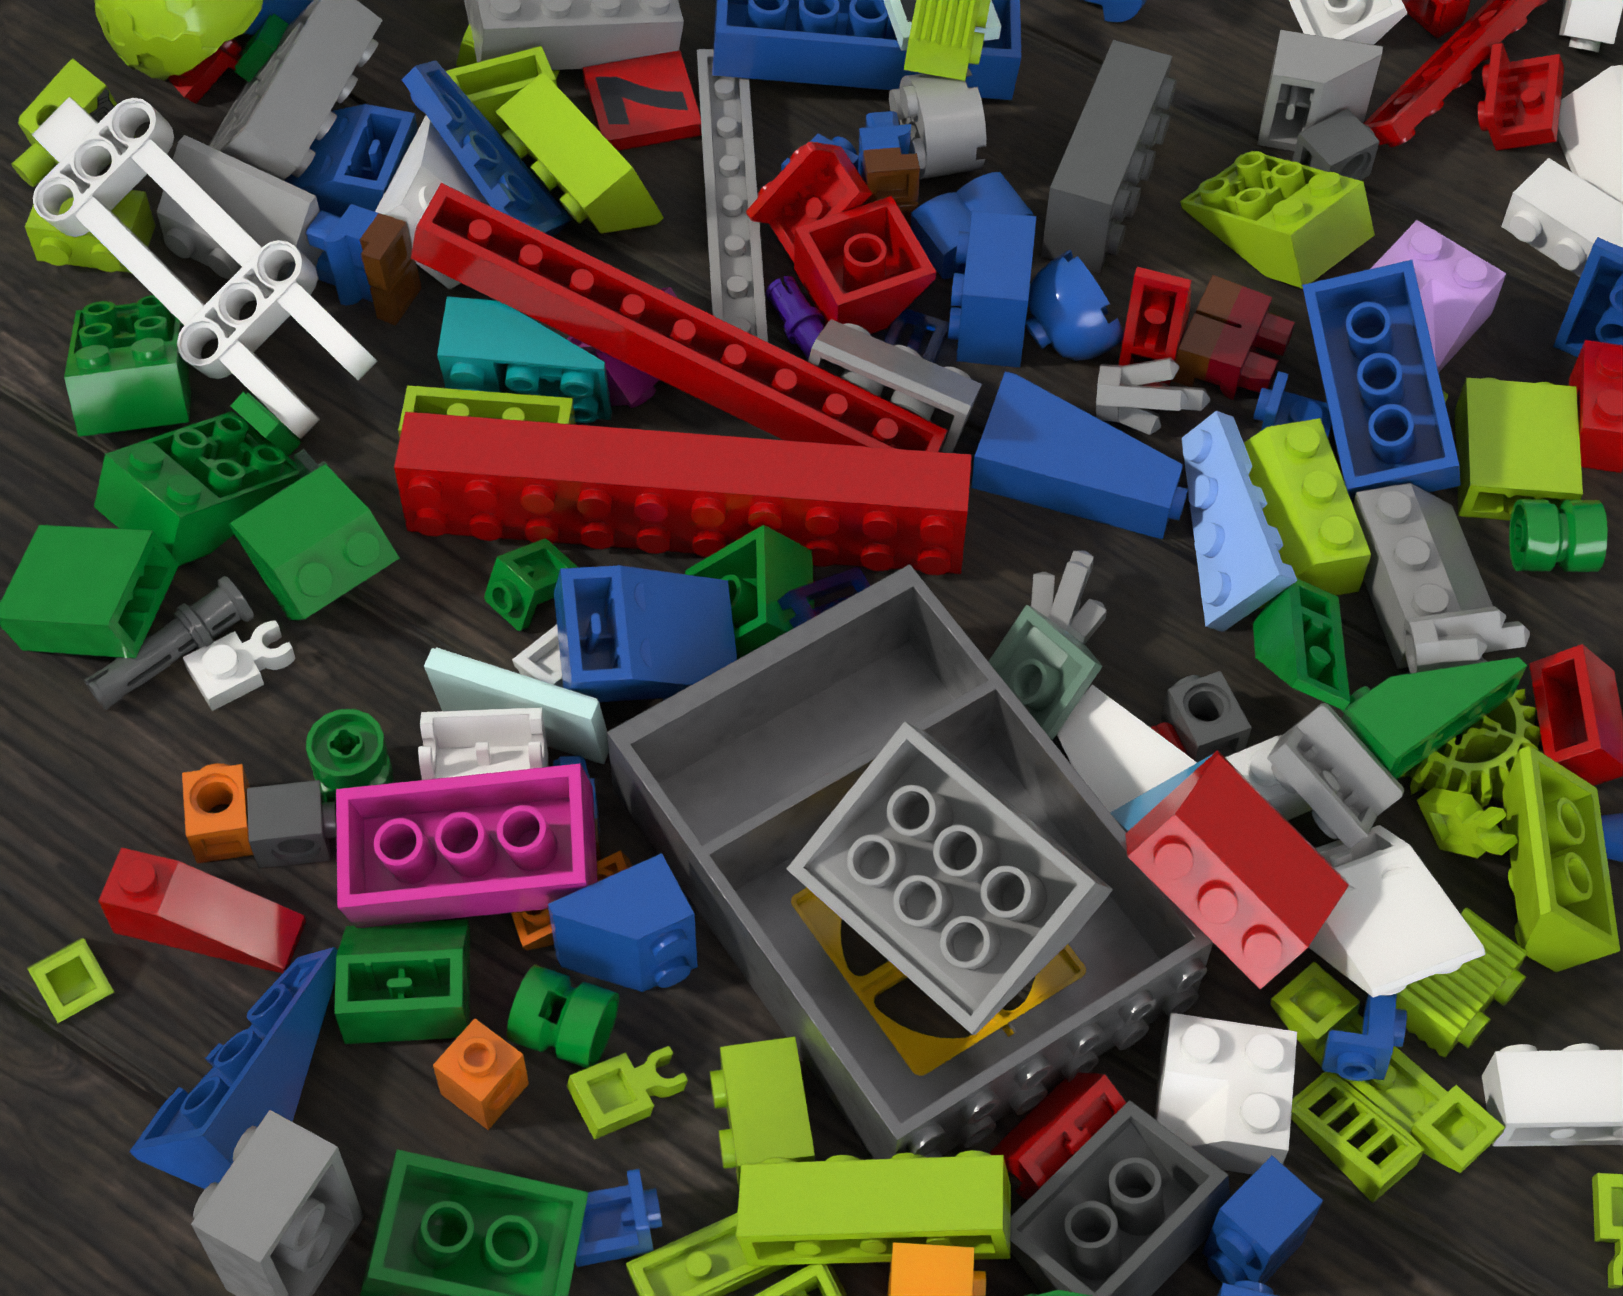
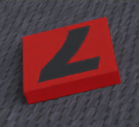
M680 50L582 67L583 80L597 129L617 151L702 135L701 116Z

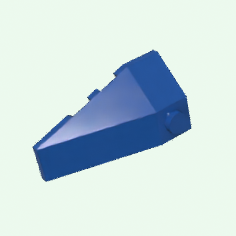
M332 947L295 959L247 1012V1019L252 1025L248 1029L237 1033L224 1045L219 1043L208 1054L205 1060L212 1066V1069L188 1094L183 1088L178 1087L165 1101L129 1151L137 1160L206 1189L211 1183H219L234 1162L233 1152L241 1136L251 1126L258 1127L269 1110L293 1122L336 979V955L338 950Z

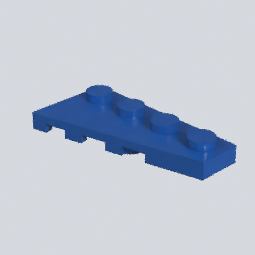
M436 60L416 65L402 79L410 91L414 104L427 115L492 208L549 236L558 234L573 220Z

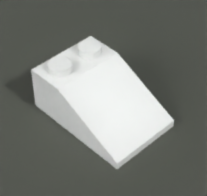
M426 115L375 212L407 222L413 248L416 226L441 183L488 206L490 205ZM416 261L417 265L448 289H452L460 284V282Z

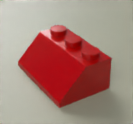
M1218 750L1125 834L1127 857L1259 989L1263 988L1309 947L1349 886L1348 881Z

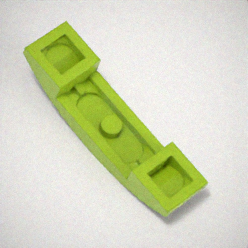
M1315 962L1309 965L1271 999L1270 1005L1290 1031L1297 1032V1040L1321 1067L1329 1031L1337 1030L1362 1034L1363 1017L1358 1014L1360 1001ZM1393 1046L1392 1056L1384 1080L1352 1081L1336 1073L1404 1128L1425 1149L1424 1154L1459 1173L1465 1170L1504 1133L1505 1127L1461 1088L1455 1085L1447 1092L1395 1046Z

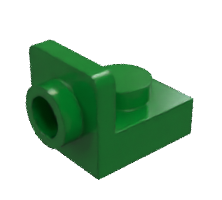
M546 538L497 556L484 599L517 631L529 628L536 606L554 598V590L560 569L579 567Z

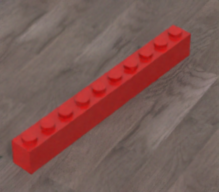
M443 183L439 185L416 226L411 259L782 440L938 452L948 431Z

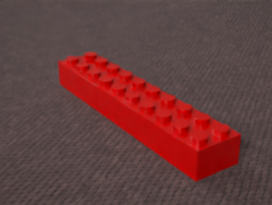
M405 412L394 470L407 531L419 532L427 536L451 534L474 536L486 541L502 538L528 540L533 543L546 538L552 544H580L594 549L619 547L641 549L654 554L670 551L696 553L703 557H709L762 525H766L812 550V562L815 566L826 567L838 564L864 566L870 570L884 571L888 569H902L910 564L915 571H921L929 575H942L945 573L961 574L968 513L971 455Z

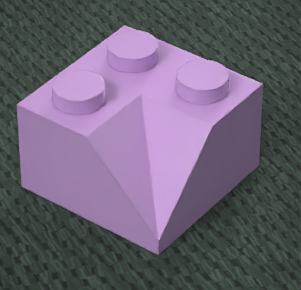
M1416 220L1371 269L1413 260L1439 373L1493 313L1506 273Z

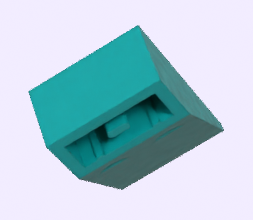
M447 296L437 353L446 388L573 398L575 422L591 423L596 419L611 420L612 410L604 361L518 310L499 301Z

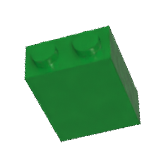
M39 525L0 602V627L22 651L136 659L178 569L179 563L153 530Z

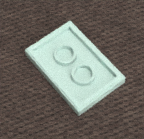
M437 647L436 649H431L424 668L442 711L542 707L548 747L576 756H582L585 759L601 764L605 763L609 753L608 737L597 698Z

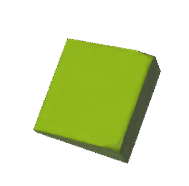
M84 938L78 939L27 968L57 1023L114 992Z

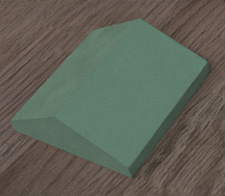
M1029 605L1025 606L988 661L1051 740L1054 739L1103 667L1085 644Z

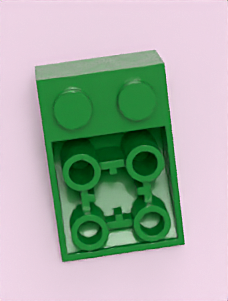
M154 295L143 297L137 303L115 305L112 302L101 301L89 304L83 310H76L64 379L78 437L189 422L191 403L188 362L183 360L177 346L178 336L184 324Z
M231 411L106 453L94 508L119 529L153 530L180 566L211 554L234 535L228 523L305 476L306 471L285 455L281 449H278L251 427L243 418Z

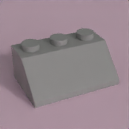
M186 135L178 141L173 161L261 247L277 240L287 241L298 248L316 268L318 258L324 250L310 246L306 235L307 228L320 212L315 195ZM163 190L157 215L166 246L181 258L190 257L209 266L219 276L231 279L242 266ZM295 262L286 263L280 268L277 281H284L291 277L295 271Z
M830 319L816 338L808 360L809 363L948 430L938 451L944 453H953L982 386L981 383L971 380L967 373L958 368L941 367L921 358L915 350L903 345L892 346L872 337L867 330L858 325L850 323L841 324Z
M1412 483L1356 493L1353 507L1371 553L1363 579L1397 669L1406 668L1409 666L1405 655L1403 636L1405 618L1492 607L1493 605L1451 504Z

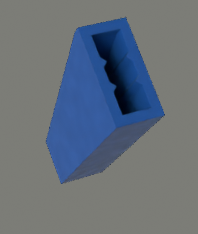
M1005 371L975 454L971 488L1162 540L1169 519L1180 521L1188 489L1179 487L1183 464L1017 374Z

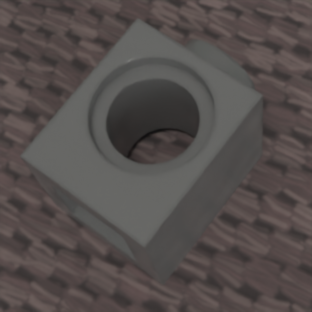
M1347 108L1300 132L1292 161L1323 171L1335 172L1341 176L1360 181L1370 176L1380 141L1375 137L1371 128L1363 124Z
M1221 671L1204 677L1199 675L1187 676L1167 690L1161 720L1173 725L1189 757L1198 763L1217 750L1224 757H1228L1246 748L1252 727ZM1193 715H1205L1213 721H1201Z
M320 780L247 788L249 844L259 869L331 861L330 838L337 837L336 801L326 802Z

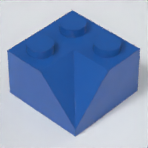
M972 210L970 231H959L956 264H966L965 274L954 273L951 306H961V308L951 307L948 339L958 340L957 362L1020 368L1029 298L1036 216Z

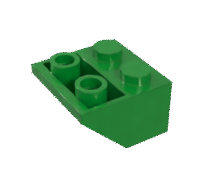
M469 919L413 922L364 928L346 926L336 955L335 1017L344 1043L356 1044L457 1038L470 1024Z

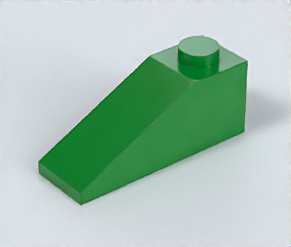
M1297 578L1295 583L1270 599L1254 621L1255 658L1290 687L1344 711L1350 704L1339 597Z
M1519 657L1391 676L1372 690L1368 686H1364L1355 691L1350 696V704L1344 711L1341 710L1344 713L1342 720L1394 778L1397 779L1511 698L1527 665Z

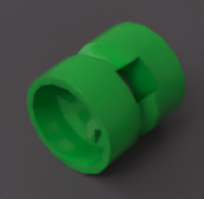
M1546 499L1517 500L1512 509L1509 526V549L1514 569L1516 571H1551L1556 562H1558L1563 572H1599L1606 556L1608 535L1606 513L1601 501L1564 500L1558 509L1555 504H1550Z
M339 709L325 714L313 724L307 735L306 752L313 770L314 779L320 780L326 802L336 801V789L393 783L394 774L384 734L379 723L371 715L357 709Z
M534 965L524 977L514 999L507 1025V1039L510 1042L539 1052H544L550 1046L555 1047L557 1058L584 1068L598 1064L610 1039L618 1012L619 993L587 982H582L578 987L573 988L570 976ZM559 1008H561L562 1012L558 1023L554 1024Z

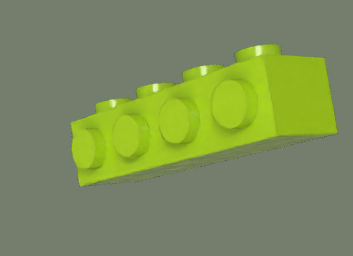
M970 1150L961 1152L955 1157L926 1158L920 1154L900 1153L892 1156L890 1159L860 1160L850 1155H836L828 1158L826 1161L796 1162L789 1158L773 1157L764 1160L762 1163L741 1164L736 1238L748 1266L891 1262L893 1242L974 1247V1260L1010 1259L1011 1185L1003 1155H990L983 1151Z

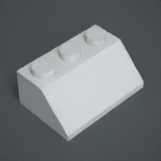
M1623 65L1610 66L1561 100L1557 138L1571 172L1622 204Z

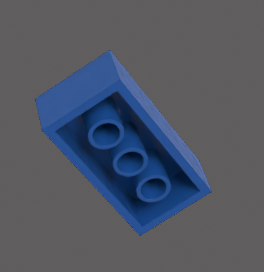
M1413 260L1302 285L1343 479L1352 504L1357 492L1412 483L1428 493L1461 486L1460 465Z

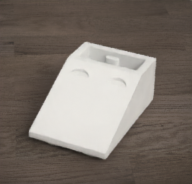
M1381 825L1371 828L1368 836L1350 850L1341 840L1315 848L1348 881L1349 886L1309 945V948L1373 998L1379 995L1386 996L1399 993L1408 984L1434 974L1454 972L1463 963L1485 955L1483 944L1413 848Z

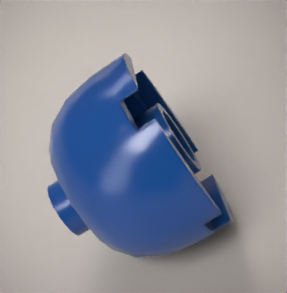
M1071 250L1050 261L1036 274L1030 284L1028 298L1032 317L1026 321L1025 325L1041 349L1050 344L1062 357L1075 361L1088 360L1107 353L1123 343L1124 332L1118 318L1111 323L1107 322L1105 315L1108 314L1106 306L1110 303L1078 256L1073 258Z

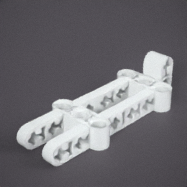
M69 96L32 134L59 162L38 184L34 191L33 204L39 216L67 236H82L90 231L184 324L177 340L178 351L183 360L209 378L215 379L224 378L233 373L289 430L301 439L320 420L319 417L254 351L291 315L358 381L376 364L377 360L311 296L318 279L316 268L298 248L287 241L277 240L261 247L167 155L174 141L173 129L168 121L148 102L138 98L123 100L98 123ZM150 121L149 129L141 137L134 138L136 129L141 124ZM112 161L109 170L105 174L97 176ZM147 174L242 266L206 304L111 212ZM74 197L71 208L64 214L59 215L60 206L68 198ZM295 262V271L291 277L284 281H277L280 268L286 263ZM257 300L256 311L248 319L239 320L240 310L243 305L249 301ZM218 338L219 343L216 352L211 357L202 359L201 352L204 345L208 341Z

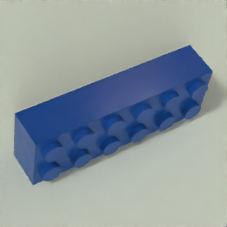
M716 0L713 76L892 90L900 87V82L904 76L922 74L904 70L907 50L901 51L883 0ZM992 0L1001 24L999 39L983 41L979 65L968 64V69H970L972 76L966 77L965 82L968 88L978 87L981 98L1012 100L1021 62L1020 0Z

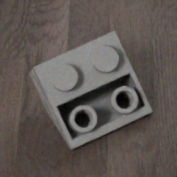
M1280 30L1257 145L1295 151L1300 132L1347 108L1364 123L1383 47Z

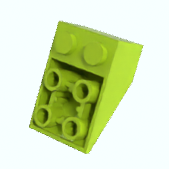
M1250 151L1240 155L1231 166L1217 176L1202 182L1196 191L1180 201L1182 209L1265 277L1302 289V285L1313 282L1375 235L1363 181L1341 176L1335 172H1327L1305 166L1299 162L1269 156L1259 151Z

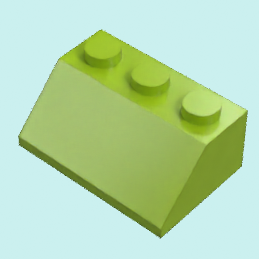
M544 72L539 74L495 111L507 128L501 134V137L520 159L527 154L531 156L535 161L530 166L531 170L549 191L556 186L562 190L565 195L559 200L579 224L587 218L600 233L656 225L664 219L634 168Z
M1321 419L1266 427L1245 441L1244 445L1253 466L1248 474L1252 485L1262 489L1267 501V505L1262 509L1269 526L1277 528L1283 542L1282 548L1278 551L1282 562L1292 566L1296 578L1335 596L1359 592L1371 553ZM1267 601L1257 609L1264 608L1269 601Z
M1532 746L1519 749L1502 790L1504 811L1506 813V817L1502 819V829L1506 834L1516 835L1518 843L1509 849L1511 868L1508 872L1509 884L1515 895L1518 922L1515 925V936L1518 945L1528 952L1526 956L1554 972H1559L1620 951L1598 791L1596 787Z

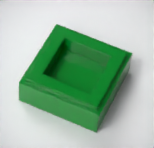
M276 14L269 15L246 43L235 65L236 69L234 72L250 82L275 52L288 23Z
M242 392L230 406L288 457L301 444L300 438L251 394Z

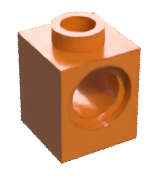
M217 763L204 766L198 771L182 773L186 837L197 864L253 855L248 837L247 788H250L243 765L230 766ZM221 804L230 805L222 812L208 813L215 806Z
M475 1018L433 1064L441 1095L487 1130L492 1127L529 1084L523 1054Z

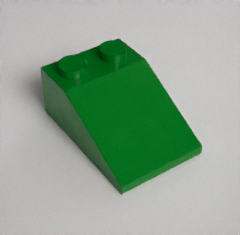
M397 1149L388 1171L359 1296H568L588 1192Z

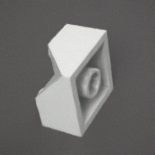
M1171 1013L1161 1045L1154 1119L1221 1170L1254 1174L1271 1156H1274L1283 1164L1289 1151L1297 1032Z

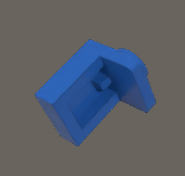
M1397 993L1386 996L1379 995L1374 998L1368 994L1363 1011L1362 1034L1337 1030L1329 1031L1322 1057L1323 1071L1338 1073L1341 1077L1352 1081L1385 1079L1393 1046H1403L1406 1031L1407 1011L1396 1008Z
M640 1169L627 1171L629 1185L588 1192L575 1259L577 1267L647 1254L654 1251L650 1229L663 1227L656 1188L643 1190Z

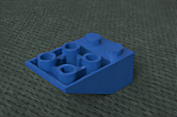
M368 104L334 110L332 112L337 115L335 122L321 140L315 138L310 146V149L316 154L308 168L299 178L290 174L284 181L315 195L319 211H325L342 217L351 204L376 211L418 131L415 113Z
M621 565L560 569L554 590L563 688L597 698L599 702L669 698L737 660L728 580Z

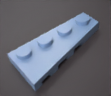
M1215 411L1182 437L1205 627L1224 632L1297 581L1292 566L1283 563L1278 551L1282 548L1283 542L1277 528L1268 525L1262 511L1267 505V501L1262 489L1252 485L1248 475L1253 466L1234 417Z

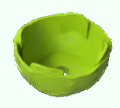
M94 0L96 16L104 36L117 55L131 69H137L153 79L157 78L160 80H166L171 75L179 76L193 69L214 54L225 41L227 42L245 33L258 16L263 4V0Z

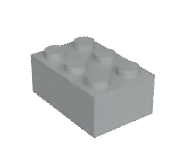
M269 1110L258 1127L251 1126L241 1136L233 1152L234 1162L219 1183H211L203 1191L195 1205L193 1212L194 1220L191 1225L228 1292L236 1296H313L361 1223L364 1215L338 1147Z

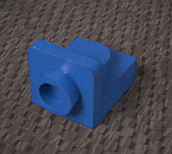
M1278 371L1273 389L1270 390L1262 387L1253 419L1263 421L1261 431L1270 426L1320 418L1328 437L1332 423L1327 403L1285 392L1289 374Z

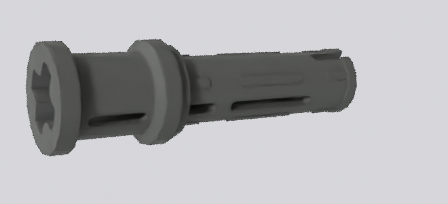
M227 576L217 580L218 587L189 606L183 603L177 607V611L173 614L175 619L144 640L136 659L118 657L103 669L84 679L90 692L105 710L195 648L200 649L214 643L213 639L238 621L249 622L254 618L249 604Z

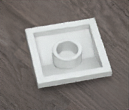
M1289 0L1304 34L1374 45L1407 14L1402 0Z

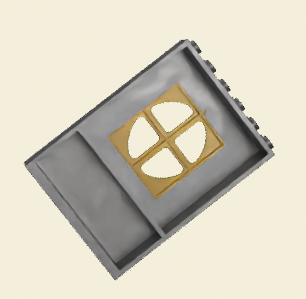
M910 564L607 732L613 791L658 855L663 854L677 882L787 1037H796L798 1054L872 1159H890L892 1156L900 1153L920 1154L926 1158L942 1157V1155L961 1143L965 1148L972 1147L991 1134L996 1127L994 1122L1013 1110L1017 1115L1030 1111L1046 1097L1048 1093L1046 1089L1064 1078L1068 1082L1072 1081L1078 1072H1090L1098 1063V1056L1114 1046H1117L1119 1050L1132 1046L1147 1033L1150 1023L1164 1014L1170 1017L1171 1013H1184L1199 997L1197 992L1201 979L1207 972L1206 964L1213 942L1127 857L1126 832ZM904 721L931 735L1113 889L1077 935L1035 976L1031 991L1026 1000L1014 1010L1001 1009L976 1035L966 1038H939L921 1034L901 1026L879 1011L874 1003L875 998L907 978V976L890 961L867 975H854L848 969L841 944L842 918L787 870V867Z

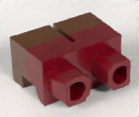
M1212 275L1196 309V313L1178 348L1176 363L1179 365V370L1172 381L1189 387H1193L1196 378L1219 385L1221 392L1234 400L1239 386L1256 392H1261L1262 387L1269 389L1279 360L1256 353L1255 350L1258 347L1283 356L1290 343L1295 322L1269 312L1272 301L1271 296Z

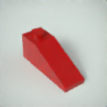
M1141 267L1136 268L1119 365L1125 366L1170 357L1176 362L1178 348L1185 335L1190 312L1192 280ZM1171 380L1160 381L1157 383H1165L1168 386H1170Z
M122 847L98 900L113 933L282 974L291 963L306 924L305 915L185 863Z

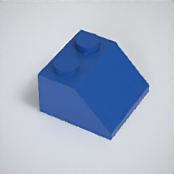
M662 853L548 904L556 958L562 968L644 992L657 985L661 988L673 986L684 980L692 969L698 967L695 914Z

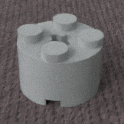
M967 69L966 77L972 76L970 69ZM922 73L904 76L900 82V87L890 90V111L897 112L900 125L911 124L910 154L917 153L920 166L919 180L982 169L985 159L976 160V150L978 147L986 146V124L978 87L968 88L963 80Z

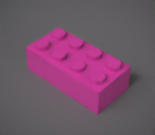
M581 764L336 789L338 909L356 928L548 909L549 903L598 882L593 786Z

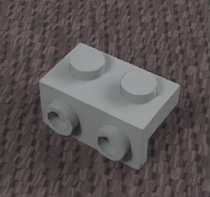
M1327 703L1320 704L1283 734L1267 757L1272 763L1273 775L1281 786L1290 793L1295 794L1298 792L1313 809L1312 815L1319 828L1330 838H1339L1349 850L1368 836L1377 816L1399 800L1404 793L1403 786Z

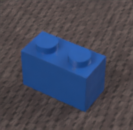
M1271 1156L1219 1209L1202 1252L1208 1258L1209 1268L1222 1283L1233 1285L1237 1281H1254L1265 1284L1302 1245L1323 1200L1274 1156Z

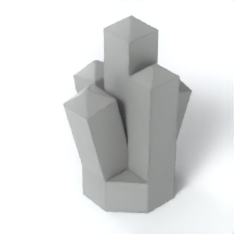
M1171 357L1125 366L1102 364L1097 384L1096 418L1102 421L1120 422L1151 435L1161 428L1159 414L1148 409L1202 411L1210 402V397L1204 388L1168 386L1165 383H1157L1172 380L1178 372L1179 365Z
M1073 551L1070 562H1067L1054 602L1055 575L1047 572L1033 574L1031 607L1085 644L1105 620L1106 609L1103 603L1088 599L1080 609V601L1093 566L1094 556L1087 551Z
M1495 606L1405 618L1403 636L1410 674L1487 662L1482 657L1484 652L1526 647L1530 631L1519 621L1504 623L1506 615Z

